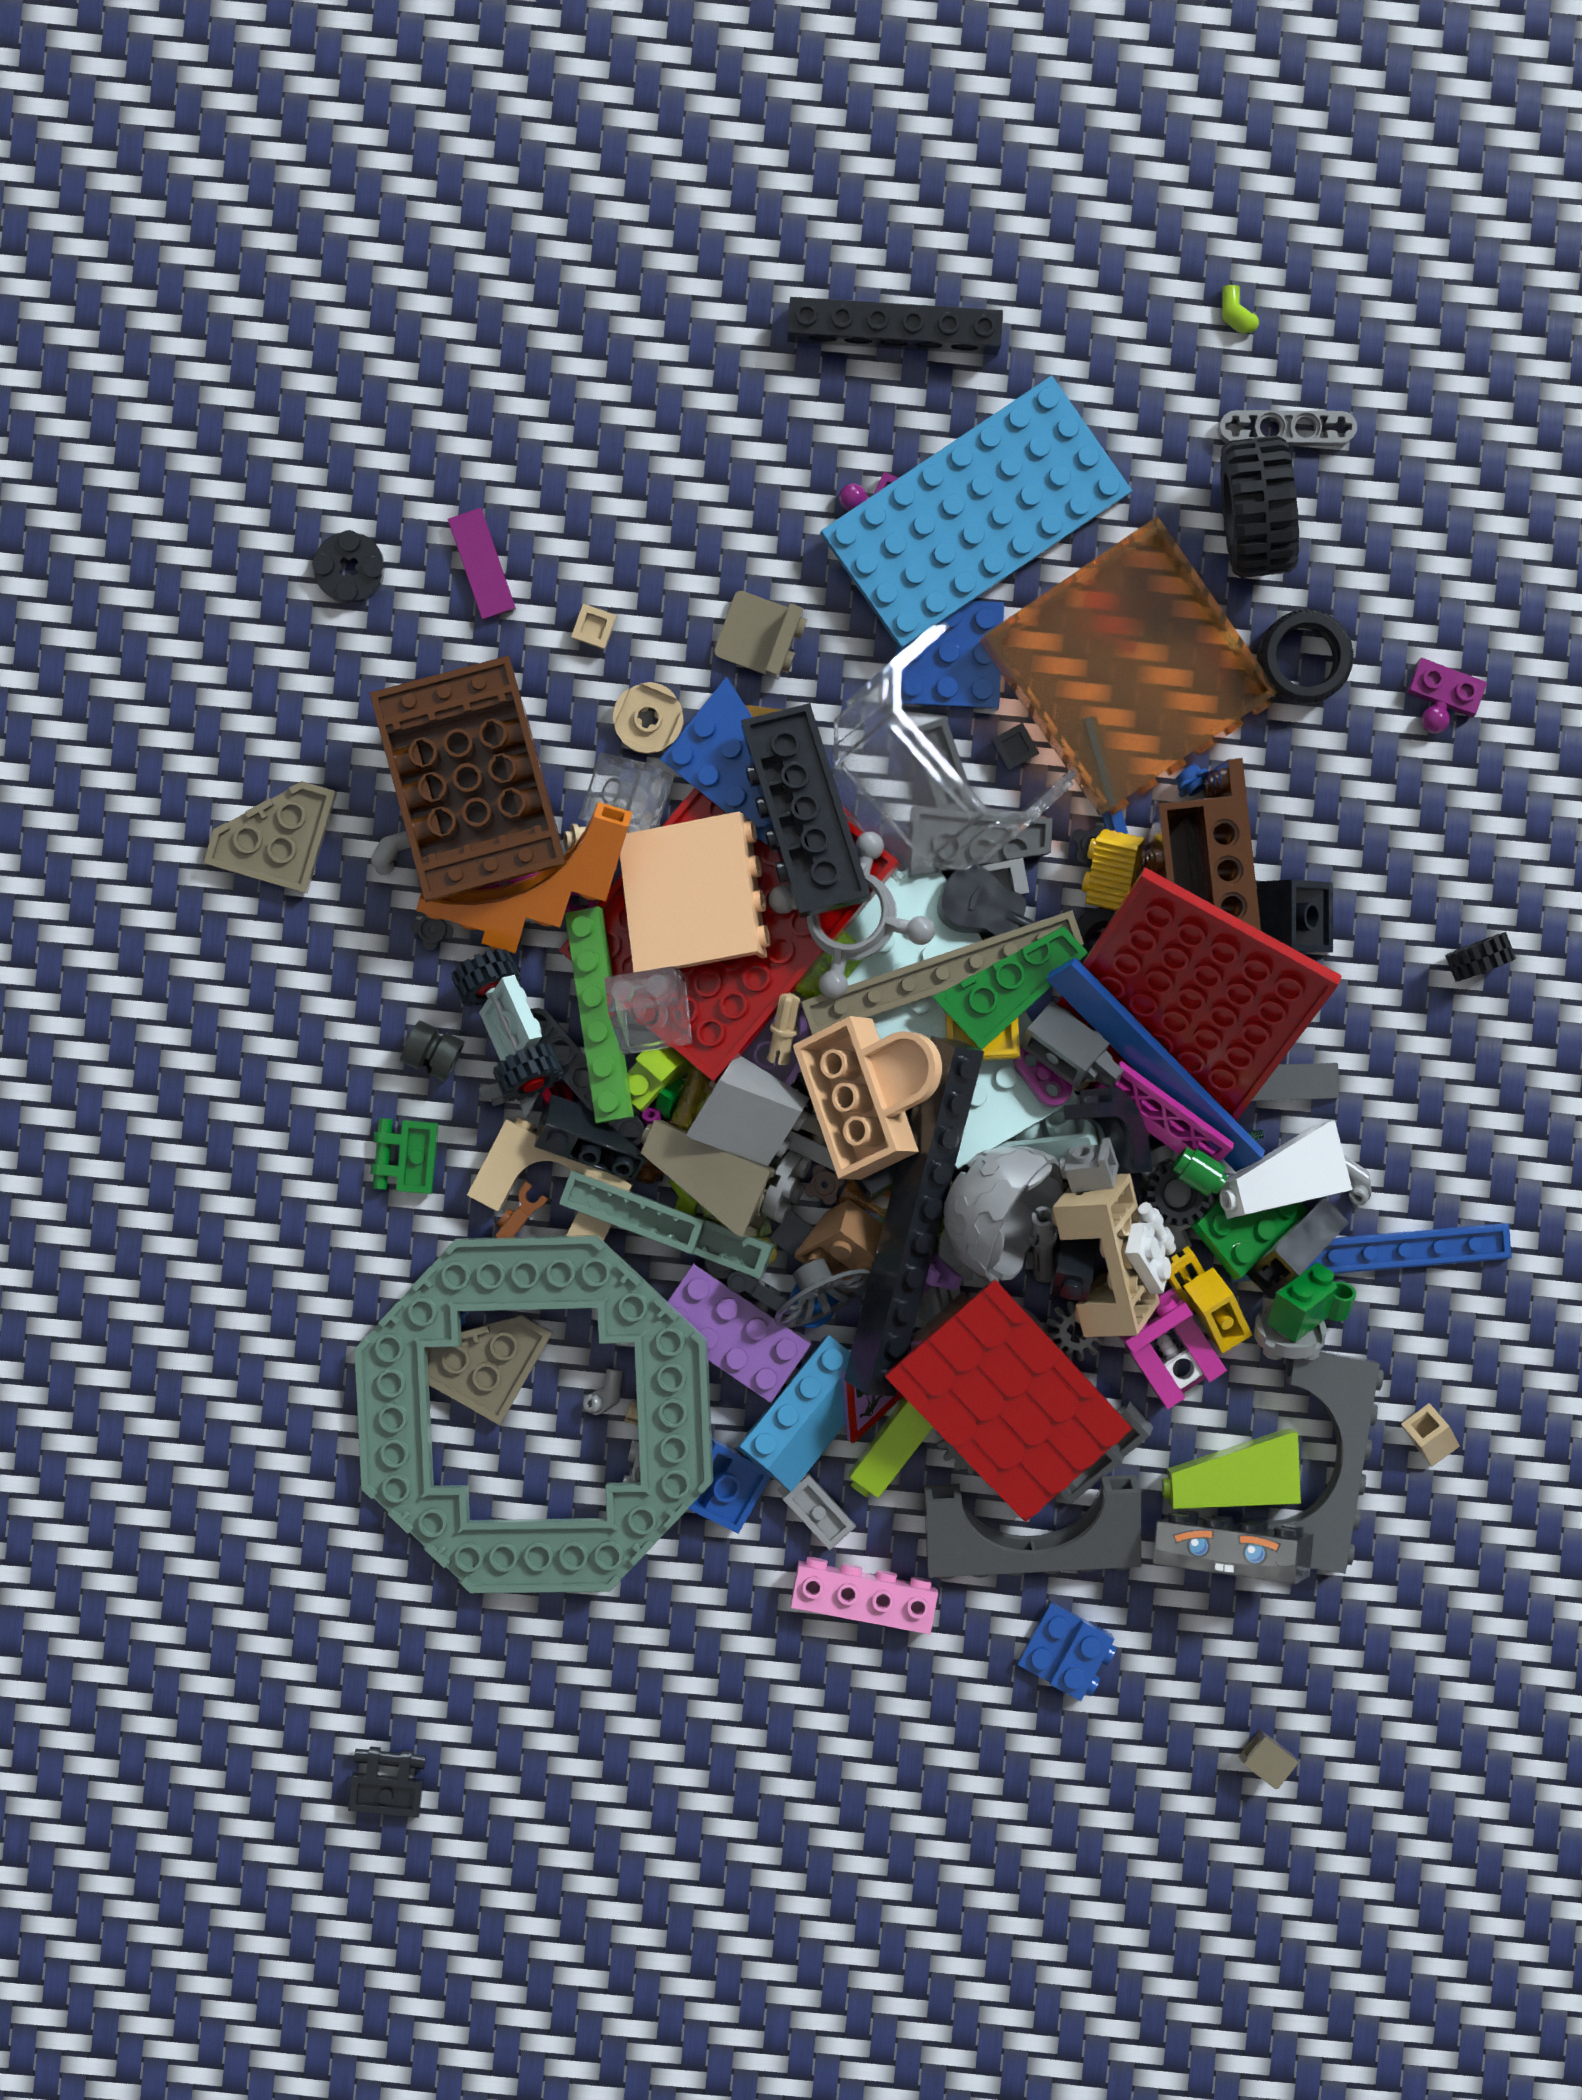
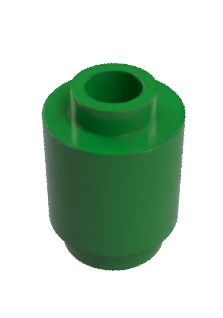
M1187 1146L1180 1152L1171 1168V1171L1177 1174V1179L1205 1196H1208L1211 1192L1217 1194L1228 1177L1224 1174L1225 1165L1199 1149L1195 1148L1192 1150Z

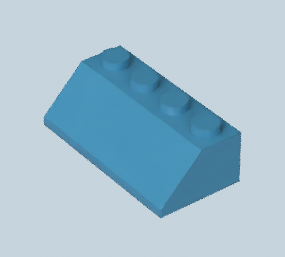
M830 1335L823 1337L736 1447V1449L790 1493L846 1424L842 1373L847 1369L851 1352Z

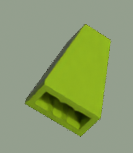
M904 1396L849 1471V1478L853 1480L851 1486L867 1498L870 1494L877 1498L881 1496L933 1428Z
M1292 1428L1282 1429L1168 1468V1478H1162L1163 1499H1169V1505L1173 1509L1301 1504L1298 1432Z

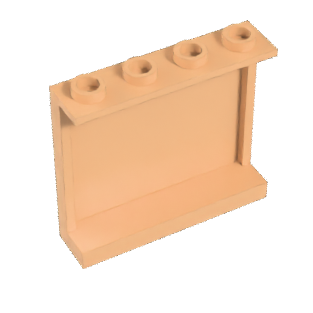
M740 811L626 833L620 853L633 972L638 977L644 980L658 978V972L751 955H758L762 959L767 958L766 947L770 946V934L768 927L763 925L762 912L766 911V901L763 891L759 890L757 877H761L762 869L759 857L754 855L753 842H757V831L754 822L750 821Z

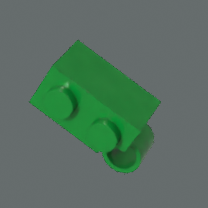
M1316 1262L1276 1293L1267 1324L1296 1343L1327 1318L1333 1321L1346 1320L1354 1304L1356 1291L1345 1282H1333L1334 1273Z

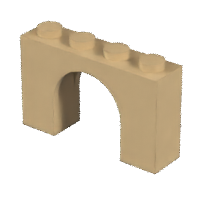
M517 1116L515 1121L506 1119L467 1196L496 1211H500L522 1171L529 1165L540 1161L560 1163L569 1170L628 1191L631 1190L634 1183L625 1178L534 1147L537 1134L534 1132L536 1125ZM578 1211L566 1236L597 1235L604 1241L613 1224Z

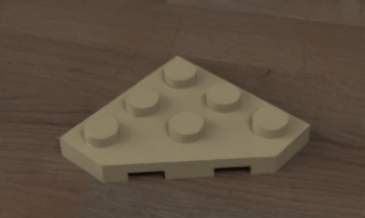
M303 781L291 786L283 793L272 799L269 798L247 810L239 817L214 828L203 863L308 894L337 792Z
M523 1314L461 1331L462 1345L459 1347H427L429 1386L500 1425L553 1331Z

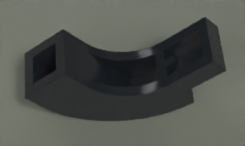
M1115 1087L1080 1090L1077 1104L1064 1105L1065 1120H1088L1094 1126L1100 1144L1103 1138L1110 1137L1119 1165L1117 1174L1152 1172L1151 1152L1146 1127L1136 1104L1126 1092Z

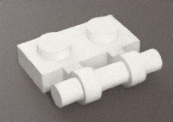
M1145 1202L1138 1207V1212L1140 1213L1139 1223L1131 1224L1125 1254L1149 1293L1163 1294L1166 1279H1169L1171 1276V1263L1165 1255H1171L1175 1252V1238L1170 1229L1163 1226V1217L1159 1210L1153 1208L1150 1203Z

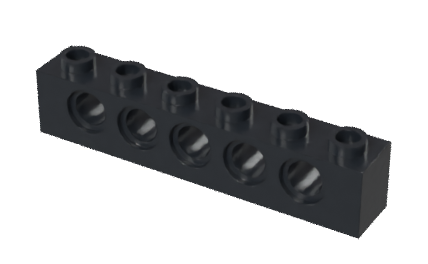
M790 297L787 342L998 355L1001 347L1003 310Z

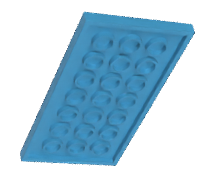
M1051 375L822 529L820 535L901 650L1130 495L1132 489Z

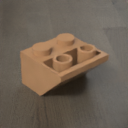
M848 1199L828 1210L796 1250L794 1258L804 1265L814 1260L824 1259L832 1276L857 1269H867L871 1272L883 1224ZM853 1276L842 1278V1280H849ZM841 1290V1291H843V1292H845V1293H847V1294L853 1292V1291H844V1290Z

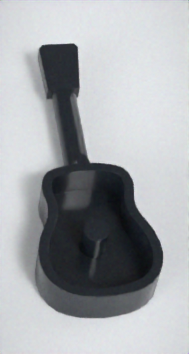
M966 864L955 870L944 884L937 903V913L940 920L948 928L957 932L978 933L991 938L1036 923L1024 916L1026 900L1021 894L1006 889L992 873L975 864ZM1083 942L1082 946L1089 954L1093 946ZM1087 955L1080 960L1081 964L1083 963Z

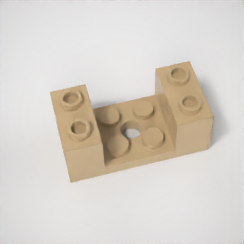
M1130 1173L1117 1174L1115 1185L1112 1189L1072 1193L1069 1186L1052 1207V1222L1058 1228L1060 1240L1101 1238L1100 1253L1106 1259L1108 1272L1099 1273L1091 1284L1088 1301H1079L1076 1304L1075 1318L1077 1323L1081 1324L1083 1337L1137 1336L1160 1303L1158 1294L1149 1293L1125 1254L1131 1224L1139 1223L1140 1218Z

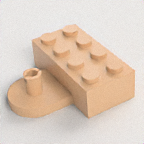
M849 1016L793 1045L838 1179L861 1180L919 1152L905 1111L930 1098L940 1083L942 1061L937 1047L929 1038L919 1033L902 1031L893 1033L880 1040L872 1018Z

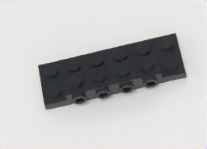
M808 703L741 720L742 732L751 758V765L746 766L747 779L750 787H758L760 797L755 798L760 819L767 818L770 829L765 830L766 841L769 850H777L780 861L775 862L777 877L780 884L787 882L789 892H792L799 918L870 901V891L811 704Z

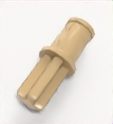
M785 993L779 996L775 1022L770 1025V1030L773 1034L767 1060L773 1064L776 1057H779L778 1065L790 1063L793 1037L798 1035L796 1022L800 998L792 993Z

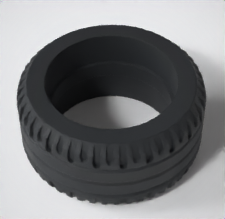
M1302 609L1282 616L1266 630L1258 645L1256 663L1263 684L1274 696L1293 705H1311L1332 696L1344 685L1352 670L1354 653L1351 639L1339 621L1329 614L1318 610ZM1304 628L1315 631L1329 644L1333 656V665L1329 676L1322 683L1313 687L1299 686L1289 681L1279 669L1276 658L1277 646L1281 638L1291 630Z

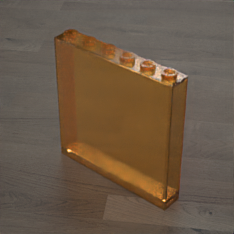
M1158 516L987 632L979 640L1098 815L1106 811L1114 815L1130 804L1126 797L1136 790L1140 795L1146 793L1158 784L1155 777L1165 770L1170 776L1187 764L1183 759L1192 751H1195L1197 755L1202 754L1215 744L1212 739L1215 735L1223 731L1227 736L1244 724L1240 719L1250 711L1256 716L1272 705L1269 698L1277 693L1273 688L1274 685L1268 682L1267 675L1264 674L1263 669Z

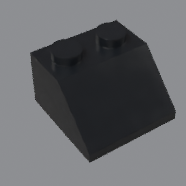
M1306 880L1257 881V898L1262 932L1300 953H1333V882Z

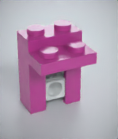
M1167 1285L1164 1293L1158 1294L1160 1303L1137 1336L1118 1337L1163 1406L1170 1409L1185 1399L1183 1393L1204 1379L1211 1382L1225 1373L1227 1369L1191 1315L1193 1313L1186 1302L1179 1298L1173 1287ZM1170 1329L1174 1331L1184 1348L1178 1349L1176 1347L1177 1343L1174 1344L1172 1338L1166 1335ZM1155 1339H1157L1155 1345H1159V1351H1163V1357H1166L1164 1361H1161L1150 1344ZM1182 1358L1188 1359L1190 1362L1189 1372L1182 1377L1175 1376L1173 1372L1175 1362Z

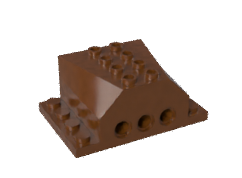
M509 655L369 693L425 902L566 865L560 844L561 839L526 709L518 689Z
M1243 758L1228 759L1207 773L1208 778L1204 779L1205 785L1203 789L1205 799L1158 804L1146 844L1145 856L1141 857L1140 867L1141 872L1146 867L1261 931Z

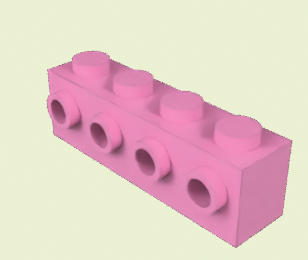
M807 1557L806 1562L798 1560L791 1597V1608L931 1634L938 1598L937 1587L931 1586V1580L920 1577H911V1581L897 1579V1574L883 1570H877L876 1575L863 1573L860 1566L845 1563L841 1565V1568L827 1566V1560L816 1557Z

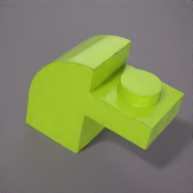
M662 1038L655 1040L636 1058L637 1063L627 1073L632 1104L644 1112L659 1095L660 1091L677 1079L682 1078L693 1064Z

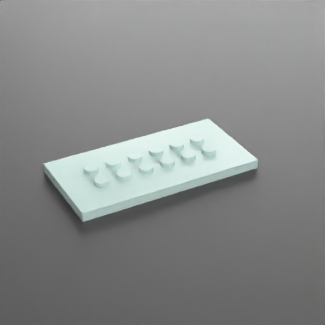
M908 868L885 882V885L894 897L897 918L910 921L917 916L927 917L935 926V935L929 943L917 945L912 943L907 935L894 932L888 943L876 954L865 959L846 962L844 975L847 978L848 986L982 941L978 933L954 931L940 920L937 913V903L940 892L946 883L942 872L908 877ZM875 894L836 942L842 944L858 943L868 938L875 931L881 917V904L877 894ZM826 953V956L831 963L833 956H830ZM935 995L867 1017L873 1019L880 1040L893 1033L902 1031L919 1033L929 1039L931 1036L947 1038L946 1013L932 999ZM1026 1011L1018 1017L1020 1045L1027 1028L1032 1023ZM1027 1055L1025 1057L1026 1064L1031 1067L1036 1066V1059L1031 1055ZM1013 1059L982 1061L954 1170L956 1171L965 1166L977 1153L997 1147L1064 1108V1105L1077 1100L1075 1092L1072 1090L1070 1098L1061 1106L1055 1108L1046 1107L1037 1100L1014 1067ZM1052 1084L1047 1085L1046 1090L1048 1094L1056 1096L1058 1092L1056 1086Z

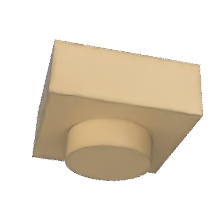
M583 604L571 636L572 639L606 650L617 615Z

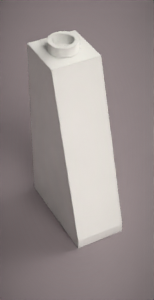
M1335 1121L1307 1129L1263 1156L1261 1160L1229 1177L1221 1188L1219 1197L1220 1204L1225 1210L1226 1218L1230 1219L1352 1190Z

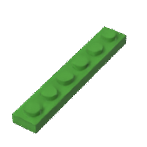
M597 906L565 913L595 1121L602 1124L634 1118L603 908Z

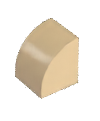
M1430 1403L1401 1423L1413 1444L1431 1467L1460 1447L1450 1426Z

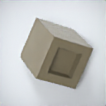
M1261 1729L1258 1730L1238 1756L1243 1765L1274 1789L1280 1788L1299 1763L1293 1754Z

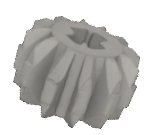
M1067 1301L1068 1313L1065 1314L1057 1306L1054 1308V1311L1060 1319L1058 1321L1052 1318L1047 1319L1046 1323L1056 1328V1330L1049 1331L1047 1334L1051 1340L1058 1339L1055 1344L1060 1350L1065 1346L1063 1353L1069 1359L1072 1356L1073 1350H1075L1077 1359L1083 1361V1349L1087 1348L1092 1355H1095L1097 1350L1091 1345L1092 1341L1104 1343L1105 1338L1083 1337V1335L1079 1337L1076 1335L1077 1339H1071L1072 1335L1067 1331V1328L1070 1324L1075 1327L1074 1322L1077 1321L1075 1318L1074 1302Z

